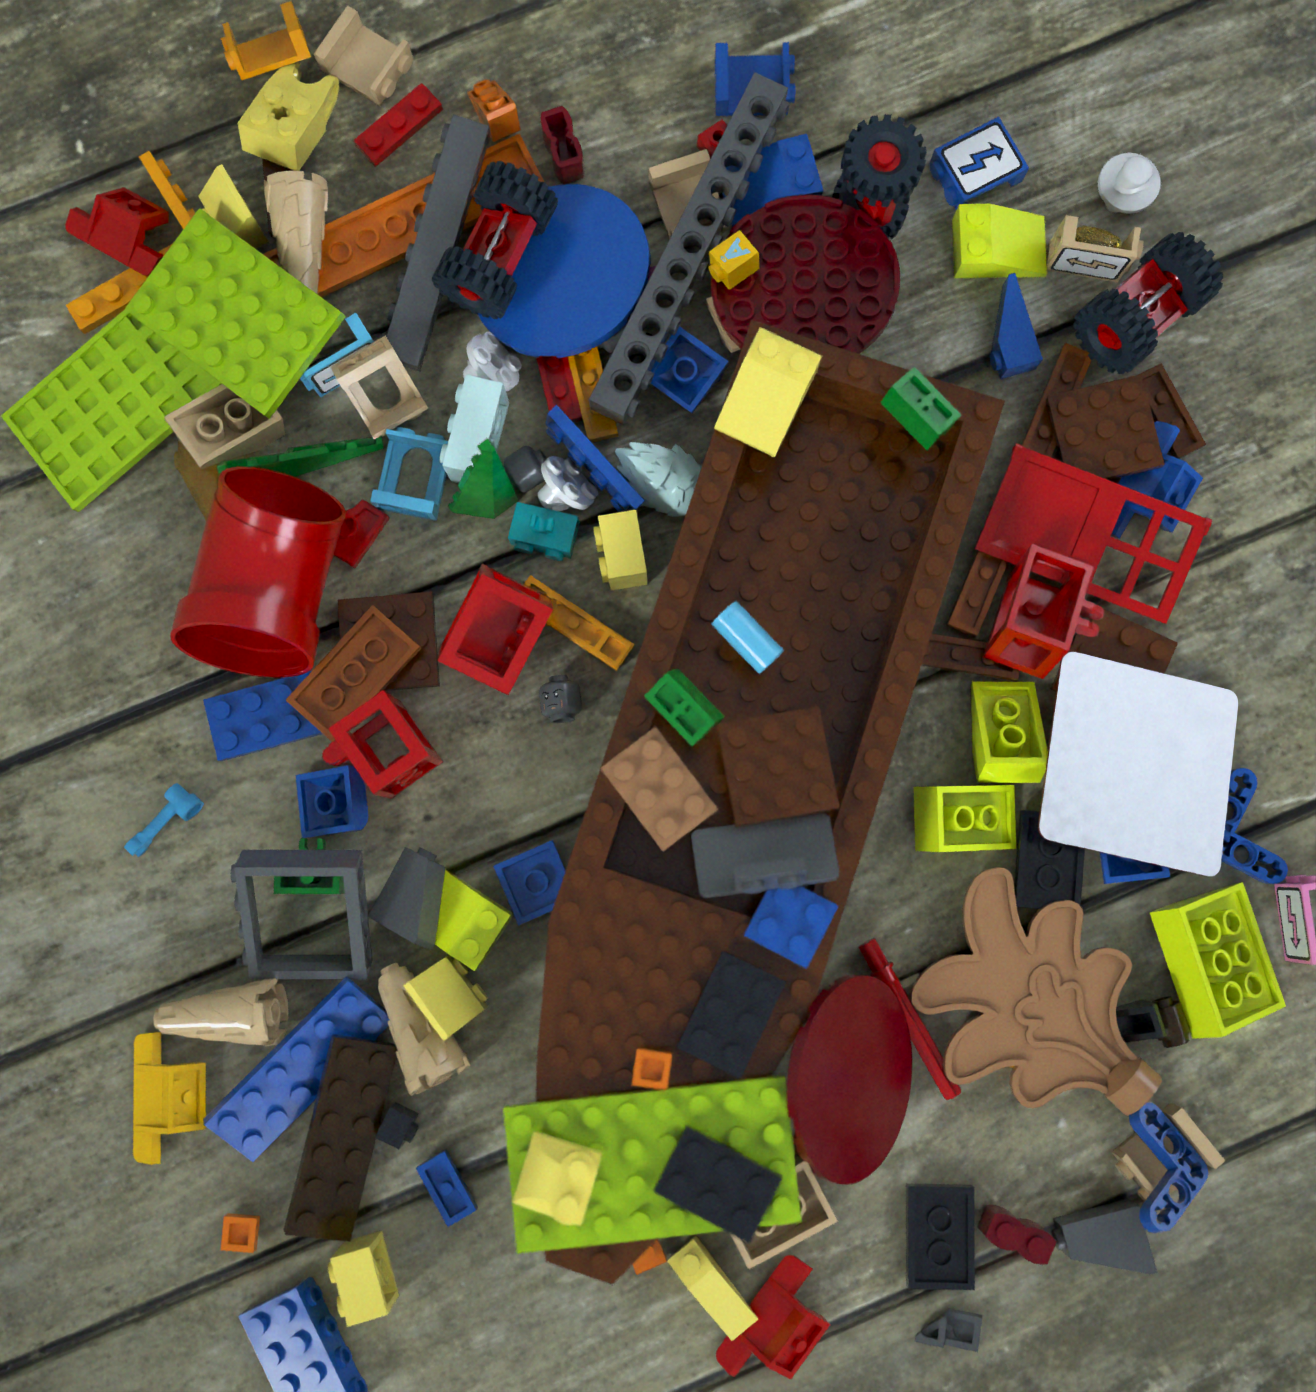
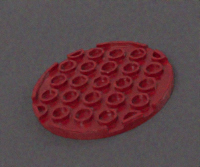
M788 196L764 204L763 208L751 215H745L729 231L730 234L727 238L740 230L759 252V269L730 290L722 281L718 283L711 275V294L715 313L724 331L740 349L743 347L751 320L860 354L873 344L889 324L897 305L900 290L899 261L891 240L879 228V224L863 210L859 209L858 211L851 206L843 204L842 200L828 196Z
M852 974L836 979L834 985L828 990L823 989L809 1007L811 1014L805 1027H799L793 1044L787 1077L788 1118L793 1119L795 1134L792 1138L801 1159L807 1161L812 1173L820 1179L842 1185L854 1184L867 1178L888 1156L905 1118L912 1082L911 1037L906 1016L894 992L881 980L871 976Z

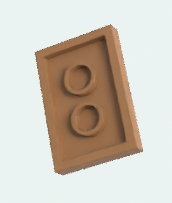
M656 727L601 767V770L662 851H665L718 810Z

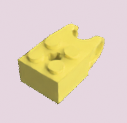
M298 62L280 67L264 84L238 121L243 151L294 171H300L326 132V124L336 104L339 92V80L332 75L325 76L320 81L312 84L300 82L301 72L299 69L300 63Z

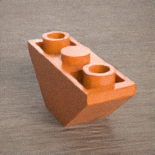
M486 79L479 81L473 85L474 89L467 92L481 123L489 126L492 142L521 130L515 102L495 80L490 81Z

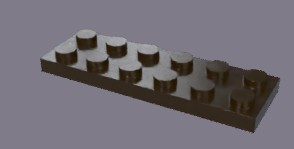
M332 1034L283 1229L285 1235L351 1242L376 1141L375 1137L378 1132L397 1056L396 1052L398 1050L394 1043Z

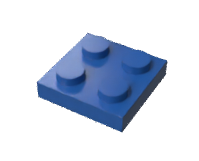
M553 840L493 866L518 925L553 910L566 872Z
M800 885L792 889L766 890L744 936L807 969L838 905Z

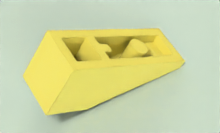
M697 1235L667 1260L687 1289L731 1341L758 1320V1317Z

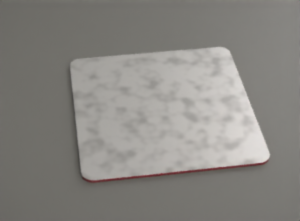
M1068 652L1060 661L1038 822L1040 835L1052 842L1198 875H1216L1221 867L1237 720L1238 699L1235 693L1228 689L1078 652Z

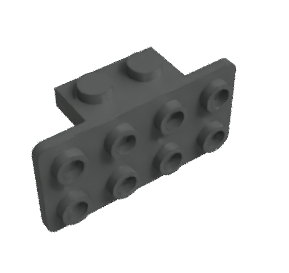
M824 813L737 828L735 825L699 829L692 833L699 893L704 898L738 893L755 894L763 890L776 888L792 889L799 885L835 881L839 877V867L830 819Z

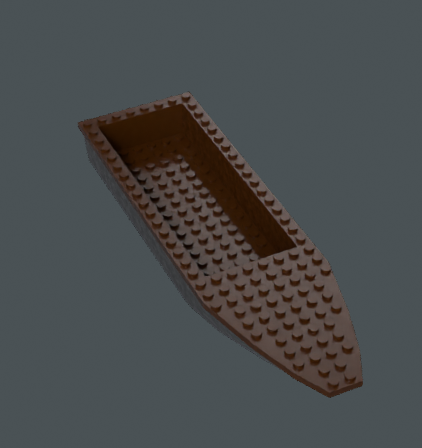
M751 320L723 406L760 327L821 355L822 358L818 370L775 457L716 429L714 430L601 765L603 767L656 727L718 810L665 851H662L600 768L549 919L536 1064V1102L655 1089L632 1085L637 1047L672 1052L667 1088L770 1077L773 1075L795 1039L799 1027L803 1026L810 1014L809 1007L817 996L1005 403L1004 400L923 375L962 415L945 435H941L935 444L926 450L880 403L891 386L910 370ZM735 601L784 650L760 674L712 625L713 621ZM678 668L725 716L719 724L819 706L840 807L837 810L821 813L828 815L830 819L839 867V877L835 881L800 886L838 905V908L807 969L744 936L766 890L755 894L738 893L708 898L702 897L699 893L692 833L699 829L735 825L717 725L707 733L708 735L691 746L644 697L669 671ZM722 950L786 981L741 1079L677 1048V1044ZM658 1238L544 1251L545 1260L548 1263L613 1285Z

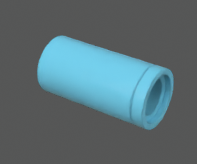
M737 601L728 606L712 623L713 627L717 629L758 674L763 672L784 651Z

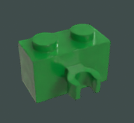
M307 838L300 839L299 850H309ZM317 838V848L315 850H325V839ZM274 876V894H345L343 876Z

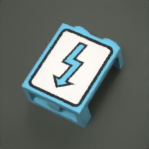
M357 313L345 319L357 341L313 367L307 368L300 380L308 391L314 389L322 397L339 387L340 384L331 366L374 342Z

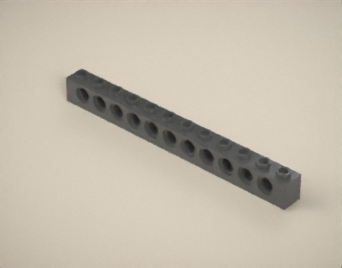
M754 72L589 398L591 410L622 425L625 424L628 416L631 418L635 416L640 405V400L637 398L642 389L647 391L654 377V373L651 370L656 361L662 362L668 349V345L665 342L669 334H676L681 324L680 312L683 307L689 308L696 292L693 290L697 279L702 281L709 267V263L706 262L709 257V251L722 242L723 236L720 233L724 225L727 227L731 225L736 213V209L733 207L737 199H744L750 185L747 179L751 172L756 174L763 159V155L760 153L764 145L767 147L771 145L777 130L774 128L777 119L783 120L790 105V102L786 101L788 87ZM755 113H762V114H764L766 117H765V118H757V117H755L753 114H755ZM743 139H748L752 141L753 144L744 145L740 143V141ZM736 166L740 170L737 172H730L726 169V167ZM716 192L724 193L727 197L723 199H717L713 197L712 194ZM702 219H709L713 222V224L710 226H703L699 223V221ZM688 246H696L700 249V251H698L697 253H688L685 250V248ZM680 272L683 273L686 276V278L681 281H676L671 277V275ZM666 299L671 301L673 305L669 308H661L657 303L660 300ZM652 326L657 328L659 332L654 336H648L643 330ZM633 354H641L646 358L639 364L629 360ZM620 381H627L632 387L627 391H619L615 388V385Z

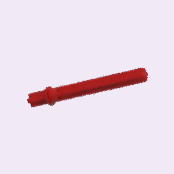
M875 938L865 941L858 948L872 971L870 976L884 982L896 995L906 1016L911 1041L944 1099L949 1100L957 1097L961 1093V1088L959 1085L949 1081L945 1076L943 1056L893 971V962H888Z

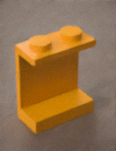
M292 1L280 4L286 29L239 45L229 23L222 24L225 36L221 37L225 49L224 54L231 71L237 69L241 81L311 57Z

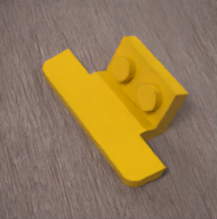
M161 1032L138 1034L134 1039L133 1156L139 1163L149 1165L161 1164V1134H175L206 1129L203 1120L206 1117V1062L173 1065L161 1064Z

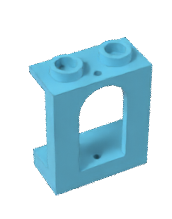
M398 427L396 431L386 429V435L389 438L379 487L378 490L373 489L370 502L379 510L437 521L447 476L442 466L443 463H440V453L443 444L448 445V441L445 440V437L433 433H428L427 437L415 435L413 430ZM414 448L427 450L432 456V468L425 499L395 494L404 456Z

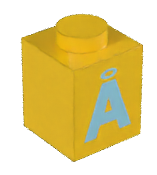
M740 230L709 251L710 266L708 268L712 277L718 283L722 281L729 290L759 269V252Z

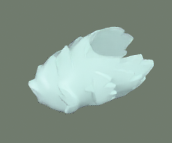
M630 442L631 448H616L615 454L621 465H617V469L630 481L628 483L645 500L641 506L655 508L657 512L667 513V516L677 517L686 515L702 468L691 454H686L677 444L672 449H668L656 444Z

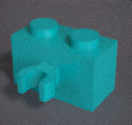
M517 502L508 540L511 545H514V550L522 553L532 554L533 550L544 552V556L552 560L563 561V557L571 559L580 525L579 517Z

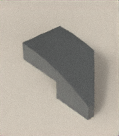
M949 1308L916 1334L915 1342L944 1348V1345L978 1352L982 1315Z

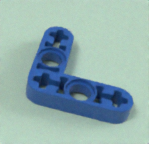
M1232 769L1229 793H1235L1238 787V783L1234 781V778L1244 776L1243 782L1247 785L1246 788H1239L1234 797L1228 796V802L1233 806L1234 814L1231 819L1225 822L1223 843H1228V845L1223 847L1222 852L1224 851V854H1222L1221 861L1262 883H1280L1287 876L1288 868L1286 862L1280 856L1235 833L1256 791L1258 782L1257 777L1250 769ZM1239 845L1245 846L1249 852V857L1244 863H1239L1234 858V849ZM1257 861L1263 864L1273 863L1272 868L1276 870V874L1267 876V869L1254 865Z
M1148 1102L1138 1111L1129 1115V1121L1133 1130L1168 1170L1142 1204L1139 1212L1143 1227L1148 1232L1159 1233L1170 1231L1205 1184L1208 1178V1168L1201 1156L1161 1109L1155 1104ZM1165 1136L1169 1137L1173 1143L1172 1154L1164 1147L1163 1140ZM1171 1184L1179 1192L1177 1203L1172 1200L1169 1194ZM1155 1210H1161V1211H1160V1213L1157 1215V1213H1156Z

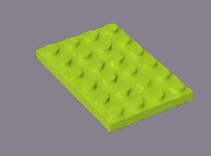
M200 208L125 307V310L269 419L346 317L333 305Z

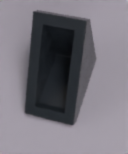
M1141 999L1116 1007L1117 1025L1125 1043L1167 1036L1156 1003Z

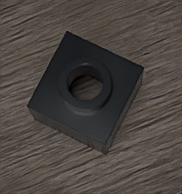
M395 1102L389 1108L375 1138L397 1149H400L405 1144V1141L411 1143L419 1128V1124L415 1123L419 1113Z

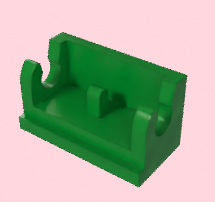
M915 367L893 384L880 402L926 450L932 447L941 435H945L962 416Z
M678 668L667 672L644 696L691 746L708 735L707 733L725 718Z

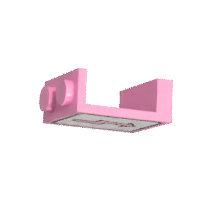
M1316 875L1286 876V883L1274 884L1285 961L1316 965V937L1309 890H1316Z

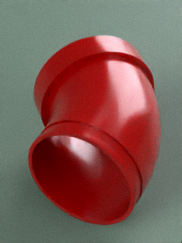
M231 467L223 470L220 473L218 489L214 493L188 594L180 599L177 605L170 634L172 643L180 651L200 662L235 673L282 678L298 676L309 672L314 666L320 631L316 625L317 615L328 572L341 533L340 528L346 518L344 506L323 489L288 474L256 467Z

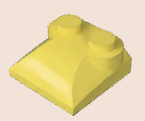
M534 1131L512 1203L551 1216L561 1224L581 1226L602 1151Z

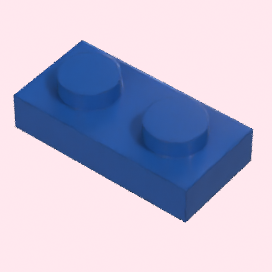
M447 1149L416 1167L447 1227L477 1210L478 1206Z

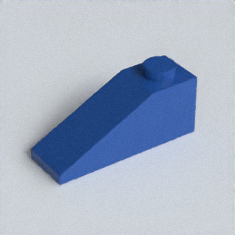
M1015 273L1009 274L1002 286L990 353L991 366L994 371H998L1000 379L1033 371L1043 360Z

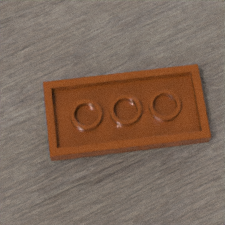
M372 605L288 696L286 701L333 742L335 738L328 728L384 690L422 648Z

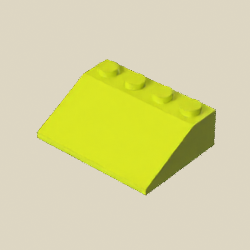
M1243 882L1178 901L1150 912L1192 1039L1224 1037L1286 1007Z

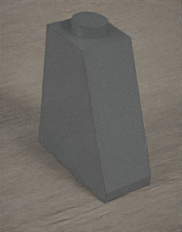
M405 847L368 917L410 942L432 950L436 940L446 867L435 862L437 855L421 847L417 852Z
M1129 1198L1053 1218L1056 1229L1052 1230V1236L1056 1240V1248L1062 1250L1071 1260L1145 1274L1157 1273L1147 1233L1140 1221V1208Z

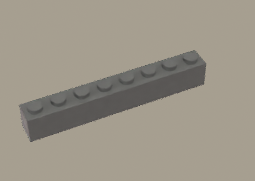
M454 114L450 124L445 123L442 130L441 142L444 143L441 154L436 153L433 160L432 172L435 173L432 184L427 183L425 187L423 202H426L424 213H418L414 231L418 233L415 243H409L406 251L405 261L409 262L406 273H400L396 291L400 293L397 304L392 302L387 317L391 324L388 333L383 332L381 336L382 338L386 335L405 368L418 372L421 371L443 295L439 292L440 289L435 288L433 285L432 276L445 250L448 247L453 249L458 247L490 140L488 125Z

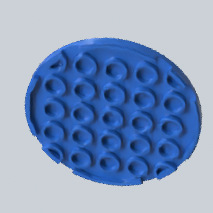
M563 184L548 187V190H553L556 194L555 197L558 198V205L542 235L538 234V236H531L513 272V282L517 283V289L504 316L501 319L499 317L498 319H493L490 316L489 318L483 317L478 313L480 320L487 330L500 343L502 342L513 348L518 353L537 358L540 356L562 358L580 354L597 347L626 325L628 317L634 311L648 284L651 265L650 247L644 229L635 213L613 194L596 187L581 184Z

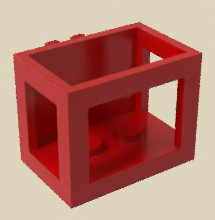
M1031 544L1007 578L983 657L1044 679L1069 652L1074 633L1087 637L1097 636L1100 629L1099 626L1094 622L1079 617L1081 615L1097 620L1103 617L1105 611L1102 606L1084 600L1094 566ZM1037 560L1073 572L1059 589L1028 578L1030 570Z
M482 564L439 648L437 661L509 695L553 611L551 598Z
M384 690L328 728L335 741L330 743L329 747L323 749L322 753L323 761H326L329 765L339 766L343 765V762L346 763L350 760L374 795L390 799L443 763L402 702ZM381 709L382 713L355 732H349ZM391 724L410 752L405 756L401 755L387 765L388 768L386 769L366 740Z

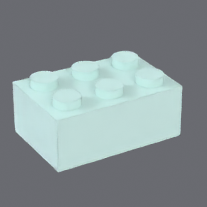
M465 375L464 383L459 384L457 387L455 402L458 403L456 414L450 415L447 427L448 433H451L448 445L443 444L440 453V463H443L444 471H446L450 481L459 484L466 468L470 465L473 466L471 458L475 454L480 456L481 453L477 446L488 438L496 451L498 450L509 406V400L502 382Z

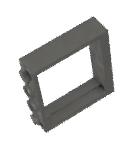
M242 850L236 864L231 866V881L236 883L237 887L235 909L240 911L241 920L238 932L240 939H244L245 947L242 960L243 965L248 966L249 979H344L346 976L349 979H367L373 959L362 850ZM253 876H343L351 955H263Z

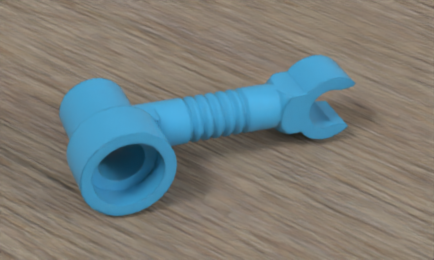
M180 784L172 785L164 794V797L169 801L143 831L138 832L131 838L124 848L132 856L136 854L140 857L148 849L152 839L176 813L184 821H188L199 813L204 803L194 793L189 794Z

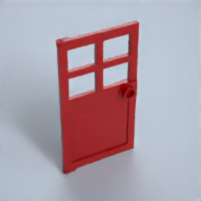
M1016 443L1012 448L1009 457L1010 462L974 549L1017 565L1030 545L1034 544L1094 566L1086 591L1087 594L1167 624L1202 539L1207 535L1211 527L1212 519L1188 512ZM1126 500L1154 511L1139 548L1110 537ZM1164 515L1192 526L1177 562L1149 552ZM1106 546L1134 557L1120 593L1092 583ZM1037 560L1030 570L1061 584H1064L1073 573L1041 560ZM1145 561L1173 572L1158 608L1129 598Z

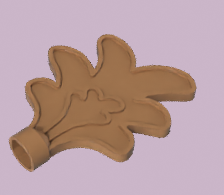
M996 867L983 870L972 879L966 889L962 906V924L971 953L947 956L932 963L918 976L910 991L912 1005L923 1014L933 1015L952 1010L981 1012L962 1024L947 1042L943 1056L945 1076L952 1083L962 1085L979 1080L998 1069L1014 1066L1010 1072L1009 1085L1013 1096L1024 1107H1041L1067 1090L1089 1088L1103 1092L1104 1096L1126 1116L1135 1113L1155 1094L1161 1084L1162 1076L1128 1048L1118 1029L1116 1020L1117 1000L1132 970L1130 958L1118 949L1107 947L1093 949L1081 958L1080 938L1083 910L1079 904L1071 900L1054 901L1041 907L1032 916L1025 935L1017 912L1013 877L1005 868Z

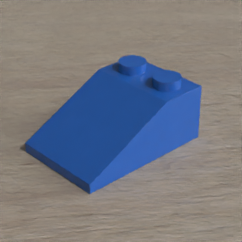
M807 134L779 140L772 143L769 147L766 146L762 149L760 153L763 155L761 165L756 174L750 173L747 179L750 182L747 193L743 200L737 199L733 207L736 209V213L731 227L745 215H751L763 208L764 204L776 199L795 195L822 196L823 187ZM736 166L726 167V169L730 172H737L740 170Z

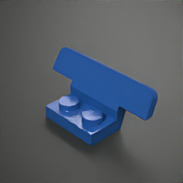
M1157 421L1154 422L1165 465L1162 468L1122 476L1118 484L1185 510L1203 477L1186 461L1167 455L1180 429L1175 425ZM1126 500L1111 535L1120 539L1134 512L1151 519L1154 511ZM1164 515L1159 528L1172 533L1179 521Z

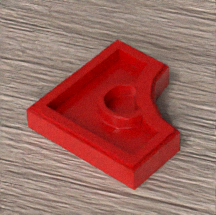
M363 499L355 507L346 510V518L340 528L341 533L334 556L355 569L390 517Z

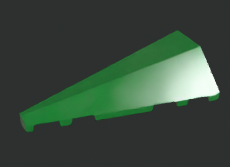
M382 436L376 439L365 437L289 447L285 453L224 460L217 465L219 476L223 470L231 467H256L297 477L384 449Z
M487 438L477 446L481 454L480 456L478 454L472 456L473 466L470 465L466 468L458 484L461 493L458 491L452 496L454 501L448 504L452 513L495 519L519 501L496 449Z

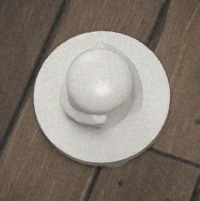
M1122 153L1114 156L1104 165L1098 177L1099 194L1105 202L1106 208L1113 213L1134 214L1145 210L1158 196L1161 185L1160 175L1156 166L1148 158L1136 153Z
M487 331L483 335H476L468 342L467 356L469 360H467L468 366L463 370L464 379L465 375H471L502 382L505 391L511 390L518 384L519 370L522 368L520 360L514 354L509 353L491 332Z
M550 456L541 465V472L546 484L539 490L538 499L546 509L561 512L573 507L585 510L598 496V490L581 473L582 467H577L569 457L565 460L557 456Z

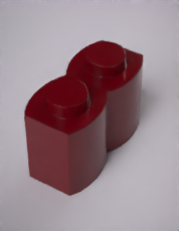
M563 106L541 112L544 144L552 156L553 169L557 179L562 184L583 179L584 162L580 142L574 136L573 123L569 112Z
M997 1205L985 1206L977 1226L993 1245L1004 1250H1016L1024 1259L1039 1265L1048 1264L1056 1245V1240L1039 1224L1029 1219H1017L1007 1209Z

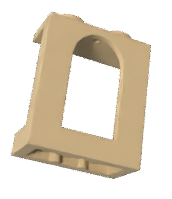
M386 335L331 366L338 383L345 390L374 439L379 436H386V429L395 430L400 424L407 420L410 421L418 418L424 410L428 409ZM383 366H386L400 391V398L397 404L389 409L376 408L370 402L358 382Z

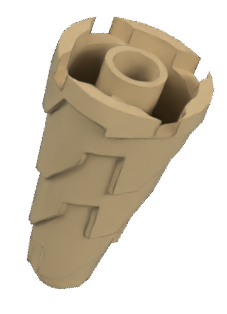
M282 171L268 175L267 181L264 180L266 209L270 213L272 234L276 238L279 267L317 294L319 270H321L322 240H324L325 211H327L328 205L327 181L322 176L312 173V181L305 180L304 171Z
M398 963L383 968L380 971L382 976L378 978V991L389 1018L387 1022L398 1050L396 1055L405 1077L404 1082L409 1094L412 1096L413 1094L417 1095L451 1079L452 1071L457 1070V1073L460 1074L471 1065L469 1059L463 1053L454 1035L452 1034L443 1041L403 985L414 978L413 973L409 972L406 966L400 967Z
M272 978L253 981L245 985L219 989L209 994H201L180 1001L161 1004L154 1013V1026L162 1034L240 1044L278 1045L283 1040L287 1030L279 1029L280 1022L288 1021L287 995L283 983L276 984L279 979Z

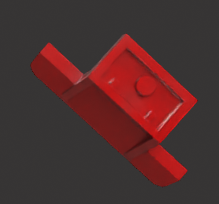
M123 187L97 194L91 214L78 207L71 208L65 228L69 234L148 277L164 255L143 244L145 230H153L157 226L167 224L169 221V211Z
M794 1255L785 1256L750 1303L749 1307L758 1317V1320L733 1341L726 1336L718 1347L716 1359L729 1375L735 1377L753 1353L767 1368L792 1379L831 1325L822 1315L805 1307L794 1296L813 1270V1268Z

